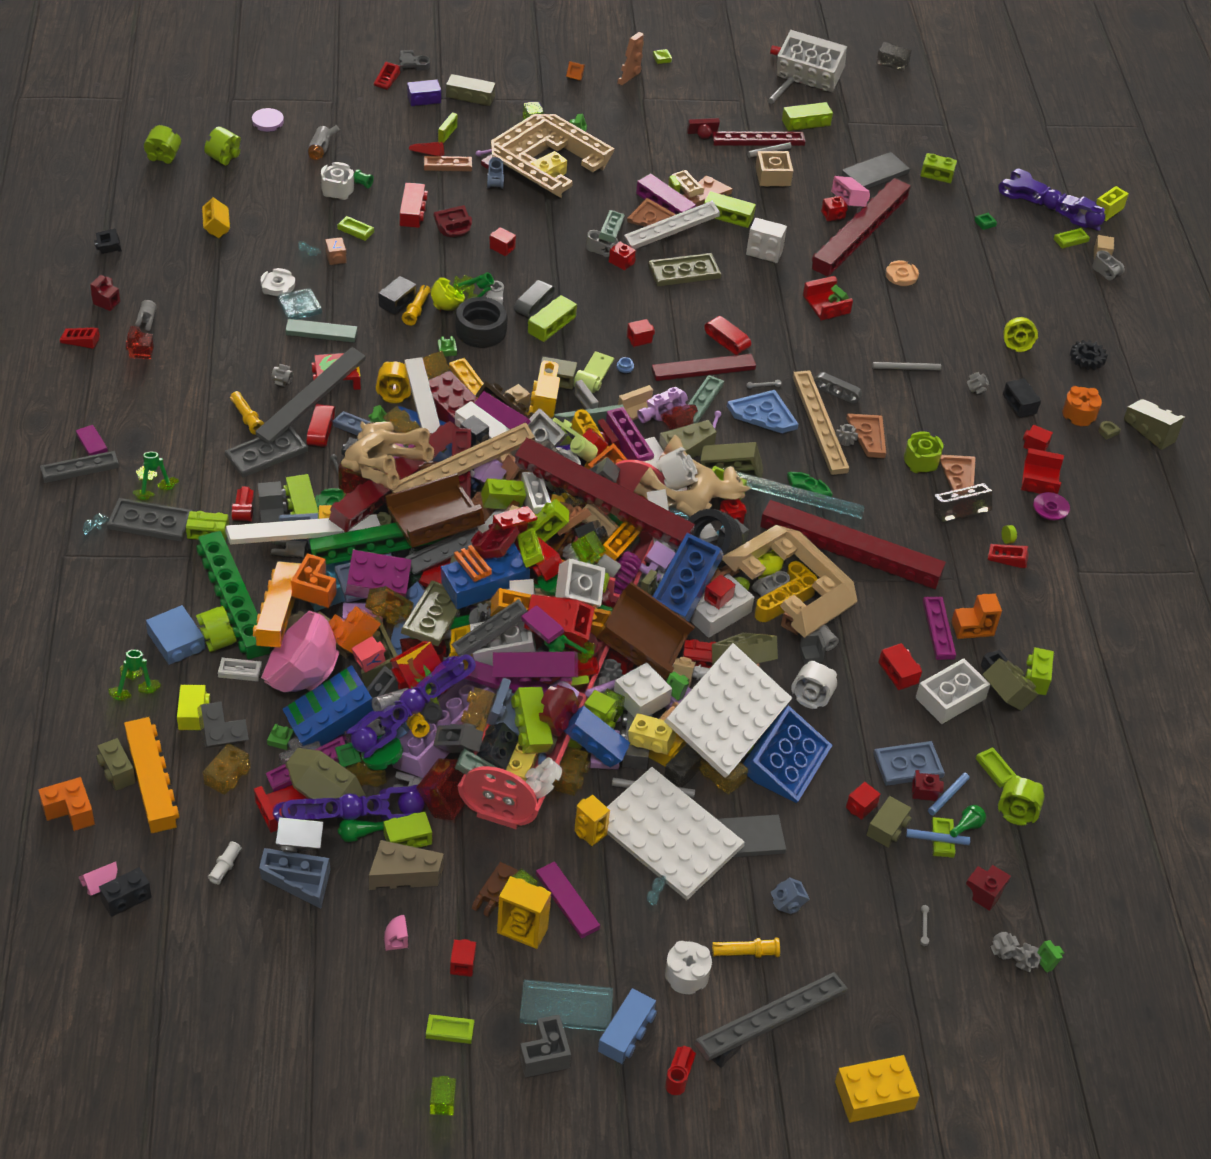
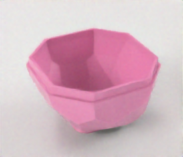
M308 611L285 632L281 648L275 647L272 650L261 676L266 684L282 692H298L303 689L311 691L329 677L334 669L339 651L336 649V639L332 628L324 616Z

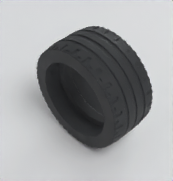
M473 297L465 300L458 306L456 311L455 329L457 337L464 344L476 348H487L497 345L505 338L507 330V313L504 306L500 302L487 297ZM485 319L492 321L493 324L477 326L469 323V321Z
M703 509L694 513L688 519V521L695 524L692 535L698 538L704 527L712 521H720L723 524L726 536L721 547L723 555L728 554L743 543L740 525L727 513L716 509ZM721 560L717 568L724 567L727 564Z

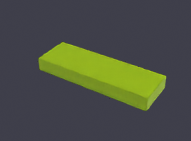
M530 528L518 534L517 541L526 568L544 560L535 529Z

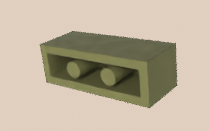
M451 74L446 84V97L490 106L495 97L496 83Z

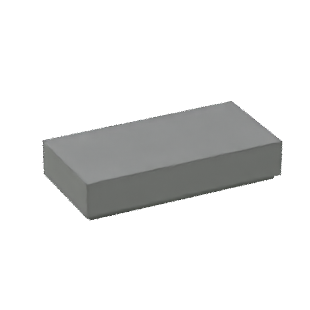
M582 380L576 381L575 396L585 409L598 408V400Z

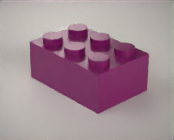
M353 550L345 595L404 605L411 559Z

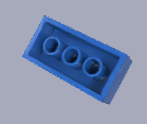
M686 533L653 597L689 622L705 592L706 586L709 584L724 556L722 549Z
M514 543L501 558H483L492 569V574L476 582L472 580L458 561L441 566V582L456 609L490 599L499 588L510 589V581L530 579V568H526L522 555ZM465 558V561L469 564L473 571L477 575H479V573L471 566L470 562Z

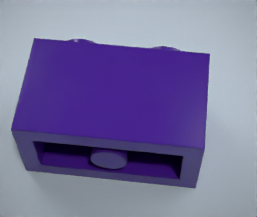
M438 80L407 83V96L410 105L419 106L441 103V88Z

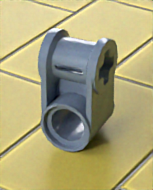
M494 157L489 161L487 188L500 187L503 189V161L498 157Z

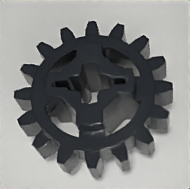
M1082 340L1081 343L1076 341V344L1072 345L1069 356H1071L1072 361H1075V365H1080V368L1086 367L1087 370L1089 368L1096 370V367L1101 368L1102 365H1105L1108 354H1106V349H1102L1103 345L1098 346L1097 342L1091 343V340H1088V342Z

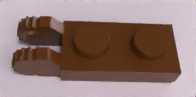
M500 862L473 902L472 909L477 911L482 903L486 901L488 905L484 909V915L489 917L495 907L499 906V896L510 876L517 878L519 870Z

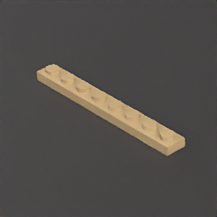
M811 371L793 372V380L830 474L848 473V463Z
M523 423L399 480L398 487L391 491L396 493L458 473L459 476L520 448L526 437L535 441V437L527 423Z

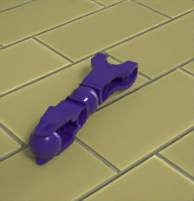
M1015 169L1011 173L1010 180L1004 179L998 186L999 192L1011 199L1023 198L1033 203L1044 204L1048 209H1055L1056 212L1069 218L1071 223L1085 228L1090 227L1100 230V225L1105 220V209L1098 206L1094 201L1084 196L1077 198L1065 193L1062 195L1058 190L1051 189V187H1047V185L1034 180L1029 172L1022 169ZM1080 209L1087 210L1086 214H1082Z
M470 655L448 657L433 672L421 680L416 687L404 691L400 699L394 702L395 705H390L382 711H371L355 726L349 728L346 733L351 735L352 746L357 751L364 753V758L370 757L378 748L383 747L394 739L399 726L408 717L420 713L425 707V703L430 702V698L439 696L449 687L473 672L476 667L473 657ZM463 660L468 661L469 664L466 670H464ZM427 684H429L431 687V693L429 695L425 691V687ZM395 709L399 711V718L397 720L393 716ZM375 719H380L381 726L385 727V734L378 740L376 732L367 726Z
M413 785L385 788L378 795L359 797L348 793L340 798L289 800L277 803L272 813L274 819L278 822L279 817L300 820L342 817L345 820H355L359 816L365 815L381 816L382 820L387 821L391 818H400L413 813H420L424 808L425 801L423 795L418 792L421 786ZM402 793L398 800V806L403 814H391L388 809L390 804L387 800L390 794ZM369 800H371L374 803V809L372 811H370L367 808V802ZM327 803L333 806L331 814L327 813L325 809Z

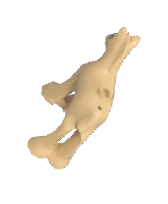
M362 421L360 424L362 431L357 436L358 441L346 450L341 465L362 474V477L383 485L385 488L394 490L398 487L400 479L393 456L428 463L434 456V448L429 444L430 432L426 428H417L407 433H394V426L391 422H370L365 424ZM395 443H397V444H413V445H415L416 447H414V448H405V447H400V446L396 445Z
M674 435L660 457L683 447L681 439ZM693 460L698 473L695 475V478H698V481L691 484L687 490L674 491L667 488L659 481L652 468L649 467L635 488L634 493L647 498V492L666 489L668 507L675 508L691 517L700 510L710 509L712 504L709 502L712 498L720 497L732 500L745 498L744 492L751 488L743 485V481L731 466L724 470L723 481H721L712 469Z

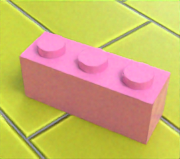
M834 176L832 193L836 196H841L849 206H867V202L870 199L869 190L852 177Z

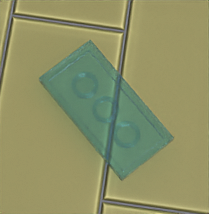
M524 979L519 1023L537 1025V1019L560 1014L563 1027L605 1031L611 1023L613 988Z

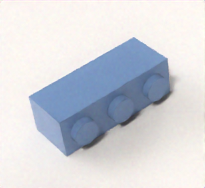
M632 988L600 1038L598 1052L621 1064L626 1057L630 1058L636 1047L634 1045L637 1039L641 1040L646 1032L645 1026L648 1022L652 1023L657 1014L655 1010L656 1000Z

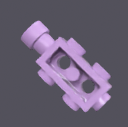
M672 387L668 391L657 394L647 400L648 408L644 407L638 410L637 416L642 423L650 421L651 418L664 421L670 414L681 413L682 408L686 407L687 394L677 387Z

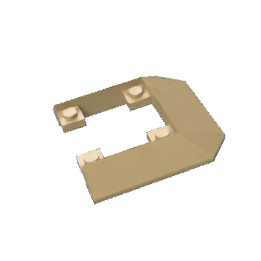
M533 114L491 140L493 158L498 157L502 159L503 164L562 198L564 191L572 187L573 181L562 174L555 178L531 164V162L536 160L533 157L549 147L556 151L565 148L583 159L581 166L594 172L597 169L604 170L615 149L556 114Z
M775 525L722 558L734 572L741 569L753 580L763 574L766 569L757 558L773 549L783 560L795 554L820 578L813 583L812 587L821 595L820 598L806 606L799 598L793 595L783 601L780 606L794 619L791 626L804 638L857 603L854 582L800 531Z

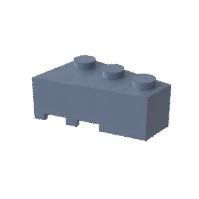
M264 848L259 867L261 878L321 909L331 870L329 858Z

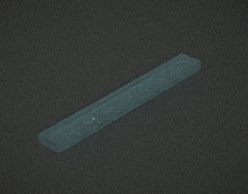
M736 471L740 478L747 480L746 486L752 490L860 519L863 517L865 508L863 505Z

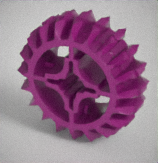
M629 551L621 554L616 560L621 564L618 572L613 577L616 578L614 593L621 594L624 588L632 582L641 566V559Z

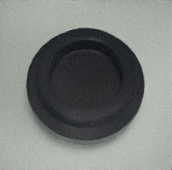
M429 702L425 704L421 714L428 723H435L441 718L442 709L437 703Z

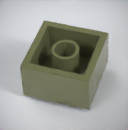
M999 658L982 674L1006 703L1021 711L1039 695L1034 690L1036 688L1034 683L1029 679L1026 680L1022 676L1024 672L1017 665L1014 666L1009 660L1005 662Z

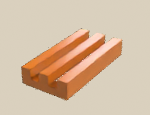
M472 545L468 546L467 550L465 548L461 549L460 553L458 551L454 552L455 559L474 582L492 574V569ZM463 557H465L470 562L471 566L479 573V575H477L473 571V569L469 566V564L465 561Z

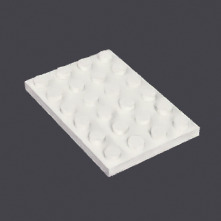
M732 643L664 722L726 778L792 697Z
M653 767L647 770L607 806L610 810L607 834L686 900L739 852L745 844L741 838Z

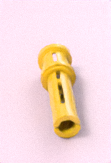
M425 285L420 287L414 301L407 306V311L403 313L402 321L405 324L414 325L417 322V317L421 315V307L431 292L427 285L425 289Z
M233 392L231 394L232 397H230L231 401L242 414L243 422L249 426V431L256 435L255 431L264 422L259 420L257 412L251 410L240 392Z
M421 713L412 715L406 720L407 726L415 737L421 738L428 734L430 726Z
M778 937L774 938V940L756 938L754 941L712 942L713 956L754 955L757 958H761L764 955H775V957H780V942Z

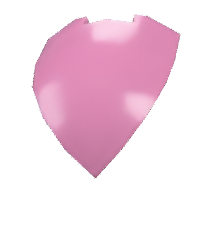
M113 862L79 876L82 886H87V893L89 895L100 892L99 886L116 878L117 864Z
M404 915L393 918L387 925L384 935L386 951L408 948V933Z

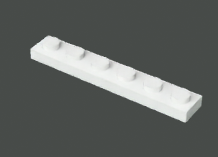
M710 201L625 234V241L628 246L637 249L719 217L720 211L714 202Z

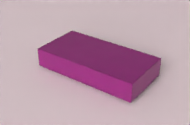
M94 425L76 430V435L89 456L108 452Z
M537 605L521 616L522 621L548 644L564 633V628Z

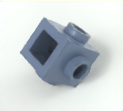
M790 877L786 881L779 883L777 888L770 892L774 899V906L779 911L789 914L799 911L801 906L810 900L802 882Z

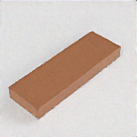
M424 156V171H472V157Z

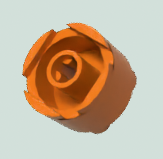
M1071 387L1062 410L1063 416L1066 419L1069 418L1071 423L1077 426L1091 425V422L1096 421L1102 404L1098 390L1095 388Z

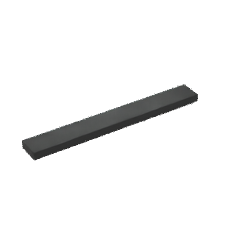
M351 347L255 431L256 436L270 445L366 360V356Z
M833 972L697 1038L694 1044L705 1059L709 1061L845 994L848 988L836 973Z

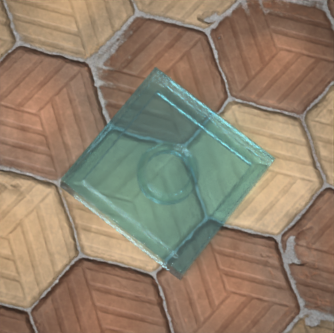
M310 288L278 295V302L288 320H297L322 314V308Z

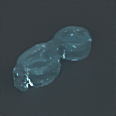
M304 241L298 242L300 251H307L310 256L321 254V250L317 247L309 246Z
M101 513L96 514L92 521L89 519L84 523L83 532L88 535L94 527L100 530L102 528L100 524L109 521V518Z
M662 875L661 878L654 879L652 884L653 890L647 894V901L653 906L657 904L659 893L664 889L666 876Z

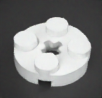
M273 269V272L270 273L267 271L261 276L262 291L264 294L285 298L295 288V277L291 275L290 271L285 269Z
M548 757L536 768H531L527 771L525 775L527 778L526 783L533 789L537 799L544 797L554 788L552 783L555 779L559 781L562 768Z

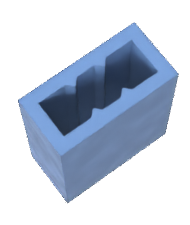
M183 605L146 620L148 635L169 665L205 650L204 636Z

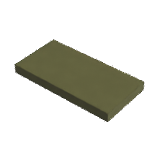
M712 253L650 260L648 263L657 286L721 278V272Z
M431 581L403 625L401 634L421 641H431L433 645L439 646L461 608L456 609L443 584Z

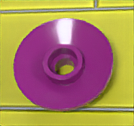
M1041 493L1036 496L1033 502L1035 511L1040 516L1049 520H1061L1070 511L1068 501L1055 493Z

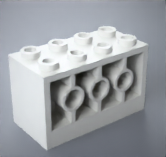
M790 30L777 57V76L786 79L792 77L795 82L833 92L845 67L847 46Z

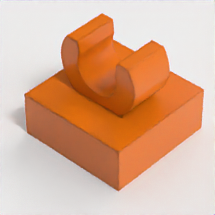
M569 61L566 77L582 80L585 65Z

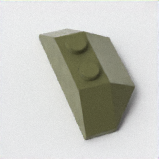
M297 748L285 764L293 788L308 799L340 798L348 793L359 797H366L357 777L322 751ZM330 803L326 804V811L332 813L333 806Z

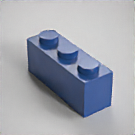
M582 706L573 714L567 729L564 730L571 739L578 742L610 768L623 760L630 745L628 740L585 706Z

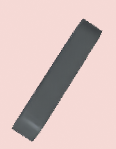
M820 372L814 378L818 389L854 404L862 397L860 388L827 373ZM834 385H838L841 391L837 390Z

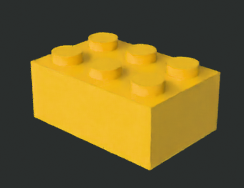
M510 876L499 896L497 933L538 949L548 929L551 892L543 887L529 884L523 879Z
M904 1055L839 1068L835 1079V1084L849 1123L913 1110L920 1096Z

